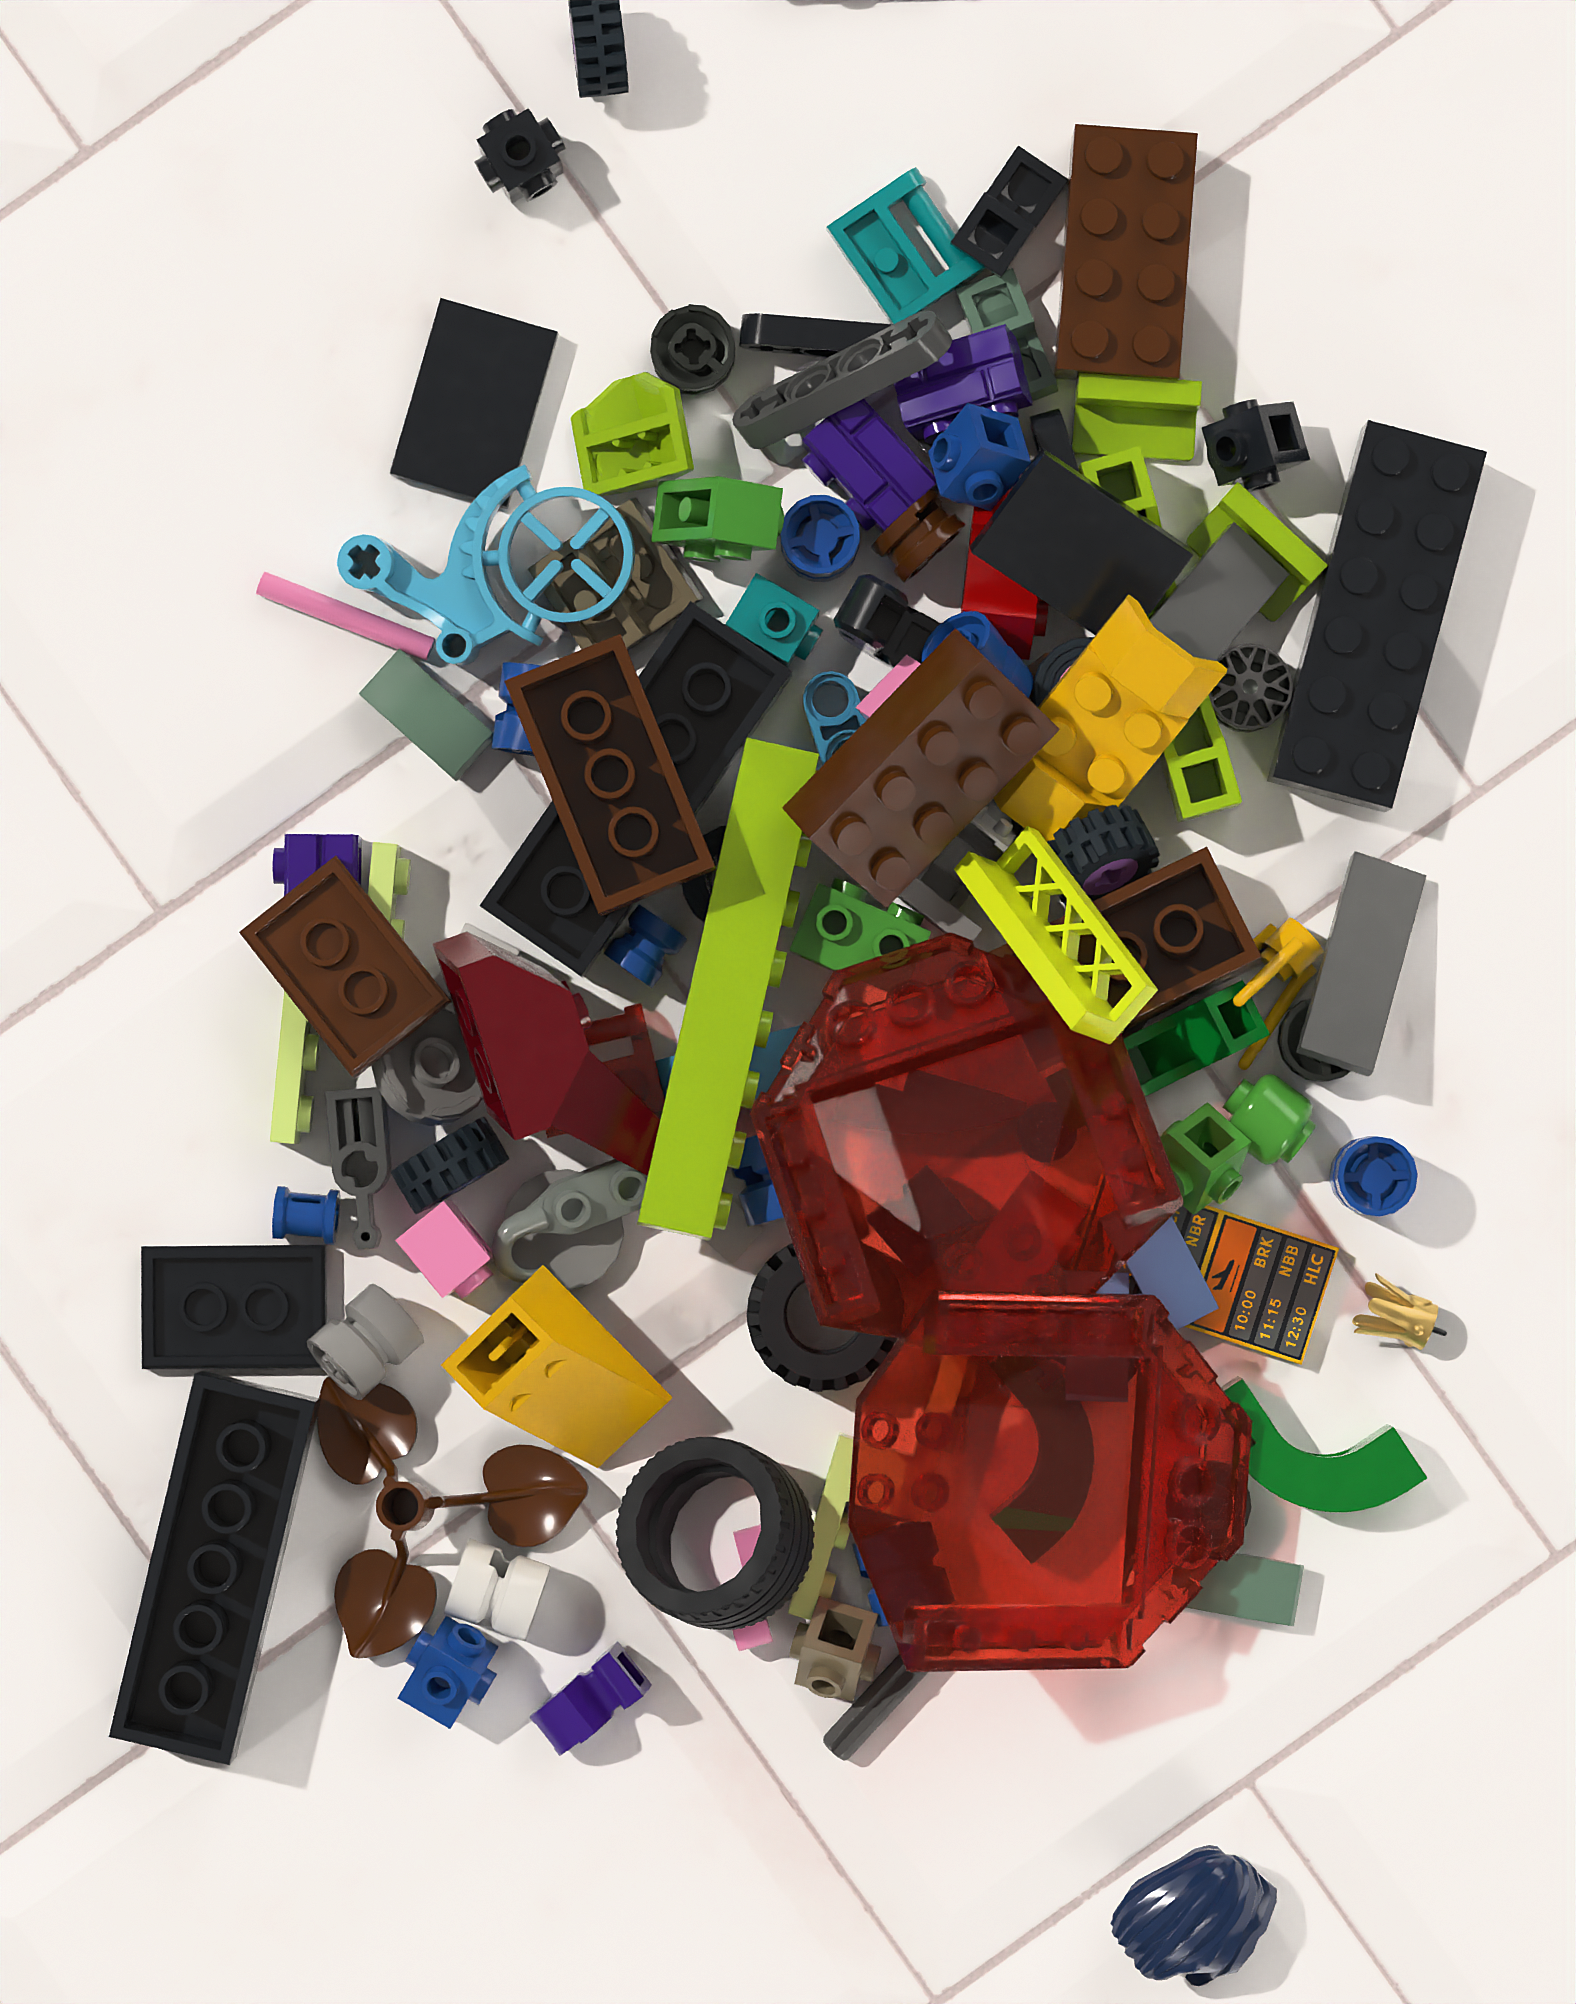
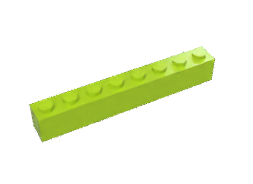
M746 738L637 1225L708 1241L712 1237L713 1228L726 1229L733 1194L722 1191L727 1167L739 1169L747 1133L735 1131L740 1107L753 1108L760 1077L759 1072L749 1070L754 1046L766 1049L774 1012L762 1010L767 986L780 987L787 952L776 950L781 926L793 928L800 898V892L789 890L794 866L806 868L812 841L782 807L818 771L816 770L818 753Z

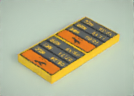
M1104 1172L1084 1234V1238L1087 1241L1078 1253L1073 1271L1128 1272L1129 1309L1153 1316L1133 1276L1127 1269L1103 1219L1158 1191L1219 1307L1184 1327L1302 1365L1339 1251L1338 1247L1209 1205L1193 1215L1180 1202L1169 1197L1163 1190Z

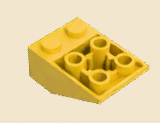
M544 1265L521 1285L441 1364L451 1377L484 1410L596 1468H599L673 1398Z

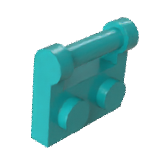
M917 167L908 170L826 226V231L890 324H895L913 314L926 310L985 270V267L950 244L956 234L923 188L927 181ZM902 201L905 203L949 269L935 277L889 209Z

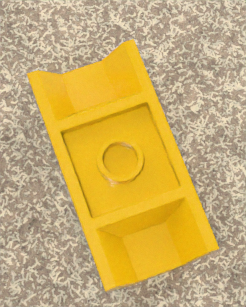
M1128 594L1039 705L1038 708L1060 730L993 798L997 806L1023 828L1029 826L1038 830L1046 841L1055 840L1053 836L1055 832L1060 828L1067 829L1070 827L1069 822L1077 817L1080 819L1086 818L1089 811L1098 809L1099 812H1103L1110 805H1117L1119 807L1187 724L1191 715L1223 678L1228 669L1218 661L1190 655L1157 630L1150 622L1140 603Z

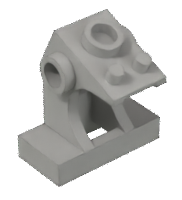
M992 799L957 836L985 858L997 862L1014 842V838L1023 827L1003 813L995 800ZM937 856L898 898L914 911L925 916L924 918L966 951L982 931V928L959 911L971 895V892L965 884L961 885L934 864V861L938 858Z

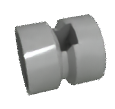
M374 1283L369 1284L345 1306L347 1318L343 1322L330 1319L307 1340V1347L322 1369L341 1389L357 1400L363 1399L386 1378L384 1366L386 1363L400 1365L424 1343V1337L411 1316L389 1293Z

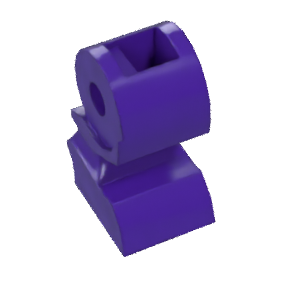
M617 1641L596 1659L588 1672L578 1673L569 1683L536 1709L529 1718L553 1745L556 1753L561 1756L579 1742L582 1744L612 1718L614 1710L620 1705L625 1710L644 1697L652 1684Z

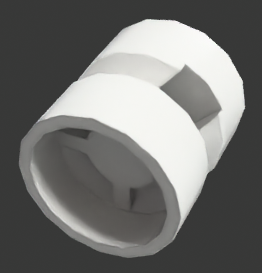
M469 1538L445 1606L444 1614L475 1625L486 1618L491 1620L493 1631L526 1641L551 1566L521 1555L511 1562L504 1559L502 1549Z

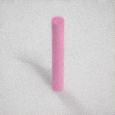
M268 572L263 573L256 590L257 595L397 650L400 648L403 652L425 661L428 660L435 643L434 637Z

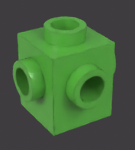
M1207 1102L1183 1121L1178 1120L1171 1124L1162 1133L1155 1145L1159 1153L1150 1176L1159 1183L1161 1189L1169 1197L1176 1199L1189 1212L1195 1215L1213 1200L1217 1204H1222L1239 1188L1243 1181V1176L1239 1172L1252 1141Z

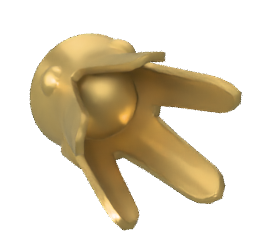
M1375 1273L1376 1279L1386 1288L1374 1282L1365 1283L1366 1293L1374 1298L1368 1302V1308L1372 1313L1380 1317L1364 1314L1356 1315L1352 1319V1323L1360 1328L1355 1329L1354 1333L1400 1339L1408 1347L1414 1346L1419 1350L1425 1347L1432 1332L1441 1336L1447 1335L1445 1330L1434 1326L1438 1315V1305L1433 1304L1432 1301L1414 1294H1406L1377 1273Z

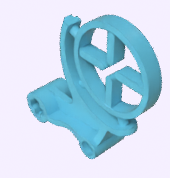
M524 464L495 480L470 504L455 530L450 545L447 566L439 577L433 579L424 577L390 543L376 536L365 534L353 536L343 544L338 552L337 566L341 577L352 587L384 596L430 620L442 631L436 641V651L440 658L445 662L464 666L476 660L479 656L480 648L511 631L540 647L544 638L535 634L542 618L553 622L576 623L595 618L610 609L623 595L631 580L635 564V546L626 520L606 499L591 491L576 487H554L537 493L530 483V480L533 479L531 473ZM517 490L524 502L514 510L507 520L500 537L498 550L485 551L488 531L494 516L504 501ZM564 497L584 499L600 507L571 539L570 546L573 549L581 550L611 518L621 535L624 551L622 570L613 589L582 560L574 559L571 562V568L604 598L590 608L572 613L552 612L534 603L540 594L562 572L564 567L562 562L552 560L534 581L522 591L513 575L510 560L512 540L521 522L550 549L554 551L562 549V541L530 511L544 502ZM378 549L380 554L375 560L377 566L381 569L378 575L374 577L364 573L360 578L357 573L363 565L357 559L359 553L365 551L373 554ZM486 566H499L508 591L522 607L529 611L522 625L516 622L498 602L490 586ZM462 636L466 641L465 652L459 657H454L450 650L451 642L454 638Z

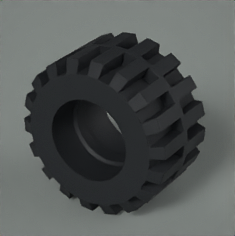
M814 1236L788 1244L766 1261L757 1274L748 1297L747 1326L755 1351L758 1352L763 1363L772 1373H776L785 1382L795 1387L800 1386L809 1389V1391H839L847 1389L855 1383L863 1382L872 1376V1373L888 1359L894 1344L897 1342L900 1331L901 1303L891 1275L874 1254L864 1247L843 1238ZM816 1277H831L844 1282L853 1290L860 1305V1322L856 1332L845 1344L830 1350H817L801 1343L792 1333L787 1320V1307L793 1292L802 1283Z

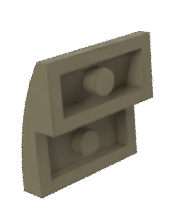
M636 497L628 499L616 508L626 520L635 546L634 571L627 589L610 609L599 616L582 622L564 623L581 649L621 634L628 651L680 616L690 601L697 604L704 599V596L670 546L651 542L653 521ZM611 518L581 550H575L570 546V541L574 537L572 536L563 543L561 550H553L527 569L533 579H535L552 560H558L563 563L562 572L543 591L556 612L572 613L582 611L604 599L571 568V562L574 559H580L586 563L612 589L615 586L622 570L624 551L621 535Z

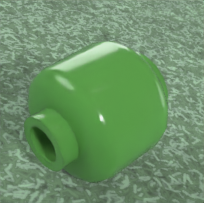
M1266 1074L1260 1077L1254 1085L1243 1078L1222 1106L1223 1109L1231 1114L1228 1121L1252 1141L1248 1153L1265 1165L1273 1164L1280 1158L1289 1163L1317 1126V1124L1310 1120L1313 1113V1106L1310 1100L1274 1074Z

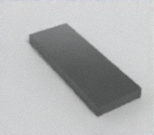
M1233 522L1227 526L1149 617V620L1157 630L1193 657L1216 661L1289 576V573Z
M1354 851L1350 856L1296 1053L1367 1077L1374 1072L1427 875Z

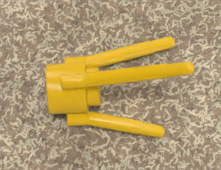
M1291 917L1278 929L1269 923L1253 938L1258 951L1263 948L1265 949L1260 954L1262 957L1261 962L1265 966L1233 998L1234 1005L1243 1006L1274 976L1282 982H1285L1292 976L1264 1020L1270 1035L1248 1046L1238 1062V1067L1241 1070H1247L1251 1066L1302 986L1317 973V969L1312 963L1324 952L1313 935Z

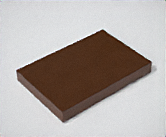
M336 855L239 931L240 935L353 1078L358 1077L452 1002Z

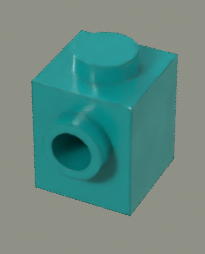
M755 573L725 624L787 668L795 656L806 661L823 632L822 628L815 625L819 617V609L758 573Z

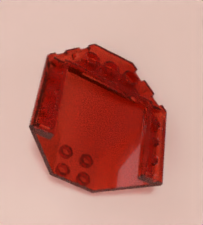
M952 932L833 971L822 990L823 999L809 1023L803 1021L780 1059V1071L766 1093L761 1091L750 1112L819 1325L824 1327L962 1349L1079 1310L1184 1204L1121 1033L1109 1045L1072 1031L1019 958L1006 953L1003 958L976 948L973 940Z
M933 1290L856 1398L847 1523L907 1671L951 1672L1129 1668L1146 1652L1143 1644L1164 1622L1171 1624L1203 1589L1199 1583L1220 1560L1228 1562L1244 1544L1252 1420L1240 1404L1232 1402L1216 1381L1218 1375L1190 1340L1184 1339L1167 1318L1170 1313L1155 1295Z

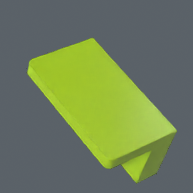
M1079 373L1075 392L1073 452L1082 455L1106 456L1140 446L1144 459L1191 461L1195 450L1197 411L1201 406L1202 381Z
M1237 482L1210 514L1187 537L1186 544L1201 558L1227 526L1235 522L1289 573V576L1258 611L1268 621L1275 622L1320 575L1328 564Z

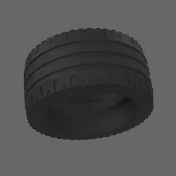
M707 1436L688 1438L685 1441L675 1442L672 1446L668 1445L663 1451H658L653 1458H649L646 1461L647 1463L641 1466L638 1470L639 1472L633 1476L631 1484L627 1486L626 1493L621 1500V1507L618 1509L619 1516L616 1519V1547L619 1550L617 1553L622 1562L621 1566L626 1571L625 1575L633 1587L661 1612L699 1628L713 1630L742 1629L745 1626H753L757 1622L766 1620V1617L774 1615L775 1611L781 1609L792 1598L793 1593L799 1589V1584L803 1582L806 1571L808 1572V1565L810 1560H812V1549H814V1520L811 1517L813 1514L809 1508V1502L804 1496L805 1493L796 1480L785 1468L769 1456L744 1443L725 1438ZM727 1477L744 1479L752 1486L760 1503L761 1531L752 1557L734 1578L713 1590L697 1592L686 1588L679 1581L671 1562V1534L679 1511L697 1490L716 1479Z

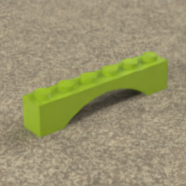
M1140 446L1080 463L1078 469L1082 475L1162 528L1158 506ZM1175 581L1148 615V618L1176 587ZM1208 695L1191 715L1187 724L1159 757L1178 823L1233 808L1242 803L1228 749Z

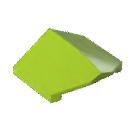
M648 372L613 381L586 408L577 410L570 417L583 489L601 497L658 487V481L675 480L694 470L680 389Z

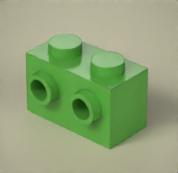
M720 476L658 481L651 542L685 548L684 558L688 560L719 563L721 558L751 561L752 551L776 550L777 537L780 535L784 524V511L781 506L783 488Z
M836 877L831 887L818 882L789 952L901 1001L932 932L920 927L925 916L894 902L889 905L887 912L864 902L868 894L866 890Z

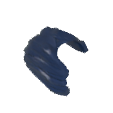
M1214 1845L1194 1848L1181 1858L1138 1879L1130 1887L1112 1915L1110 1924L1113 1928L1111 1932L1118 1939V1944L1125 1948L1124 1953L1127 1957L1134 1959L1135 1968L1147 1979L1162 1981L1179 1974H1186L1185 1979L1191 1985L1198 1987L1207 1985L1217 1977L1237 1973L1252 1955L1258 1939L1266 1932L1277 1903V1888L1261 1876L1248 1861L1241 1857L1225 1854L1218 1846Z

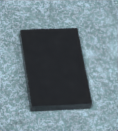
M440 298L390 469V475L475 500L495 480L520 467L558 339V331ZM512 494L500 506L501 508L508 509Z
M1044 448L1041 449L970 545L971 553L1094 635L1099 632L1128 594L1140 603L1148 617L1194 556L1192 548Z
M327 1245L141 1246L142 1369L322 1368L307 1347V1340L327 1323Z

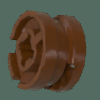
M933 489L926 492L903 512L871 545V549L880 557L888 556L895 565L893 573L903 583H906L921 571L938 552L940 553L960 533L959 530L966 526L956 513L948 515L942 509V501Z

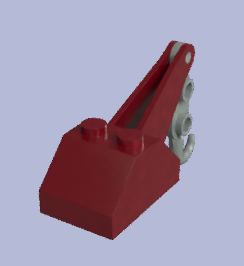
M466 931L432 945L450 1000L452 1001L451 1003L487 1113L515 1141L546 1130L552 1125L615 1158L555 1181L525 1210L517 1212L503 1221L494 1235L492 1244L494 1263L502 1275L514 1282L525 1283L538 1269L526 1270L514 1263L511 1250L519 1238L531 1233L576 1234L641 1208L660 1119L589 1050L584 1030L592 1027L587 1006L579 992L572 994L565 980L559 982L543 967Z

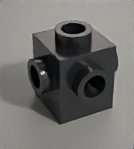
M529 108L518 115L514 109H508L483 125L482 129L485 135L476 139L482 157L475 160L474 164L492 193L502 188L511 204L523 197L527 202L532 201L557 185L556 177L564 173L561 160L557 154L565 150L566 147L548 117L537 122ZM525 141L529 144L530 152L524 159L514 160L508 156L507 150L518 143Z
M1257 399L1238 402L1222 409L1224 419L1201 428L1207 446V459L1214 471L1218 486L1233 485L1239 482L1240 484L1243 483L1244 488L1249 492L1265 489L1281 482L1278 472L1311 460L1294 401L1259 405Z

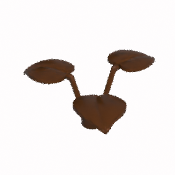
M326 1377L323 1381L319 1395L321 1402L317 1415L318 1435L323 1455L328 1465L338 1476L355 1485H364L372 1482L379 1476L383 1468L387 1473V1477L383 1480L385 1487L377 1497L376 1513L380 1522L392 1530L390 1537L395 1541L397 1549L396 1558L382 1549H368L359 1552L347 1560L337 1576L334 1592L335 1606L346 1635L349 1653L353 1658H369L391 1652L412 1640L431 1619L437 1602L436 1580L428 1569L418 1565L407 1564L409 1550L405 1535L407 1531H417L424 1528L431 1521L435 1509L490 1503L487 1517L493 1532L511 1545L534 1547L552 1540L563 1531L579 1506L588 1496L589 1485L586 1479L570 1461L543 1447L519 1444L498 1450L486 1460L482 1472L488 1492L433 1497L429 1489L420 1483L398 1481V1468L393 1460L406 1456L412 1450L417 1439V1416L410 1401L401 1392L383 1383H379L363 1399L357 1400L341 1389L330 1377Z

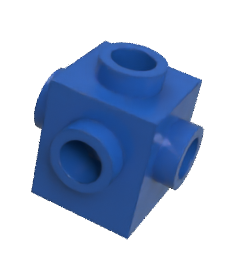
M967 403L947 429L936 437L928 451L940 496L956 503H965L992 511L1007 491L1015 486L1021 474L1031 464L1019 419L971 403Z
M445 1616L434 1636L423 1630L404 1662L412 1666L414 1670L397 1699L451 1729L467 1700L479 1706L494 1681L497 1673L487 1668L499 1646L487 1640L473 1626L458 1623L452 1618Z

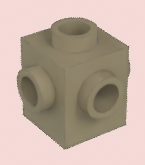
M819 1596L810 1624L799 1622L790 1648L789 1657L799 1660L794 1684L806 1687L820 1697H838L853 1702L860 1680L872 1682L881 1655L882 1647L872 1644L878 1613Z

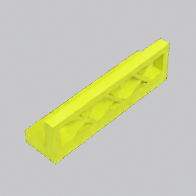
M1026 826L997 862L968 851L954 868V871L1072 1031L1111 1045L1158 991L1038 830ZM1033 853L1037 858L1035 885L1022 886L1014 876V873ZM1064 894L1067 898L1064 924L1051 925L1048 922L1050 896ZM1094 934L1097 938L1093 965H1080L1077 961L1080 935ZM1124 974L1132 987L1117 1005L1112 1008L1107 1001L1110 975Z

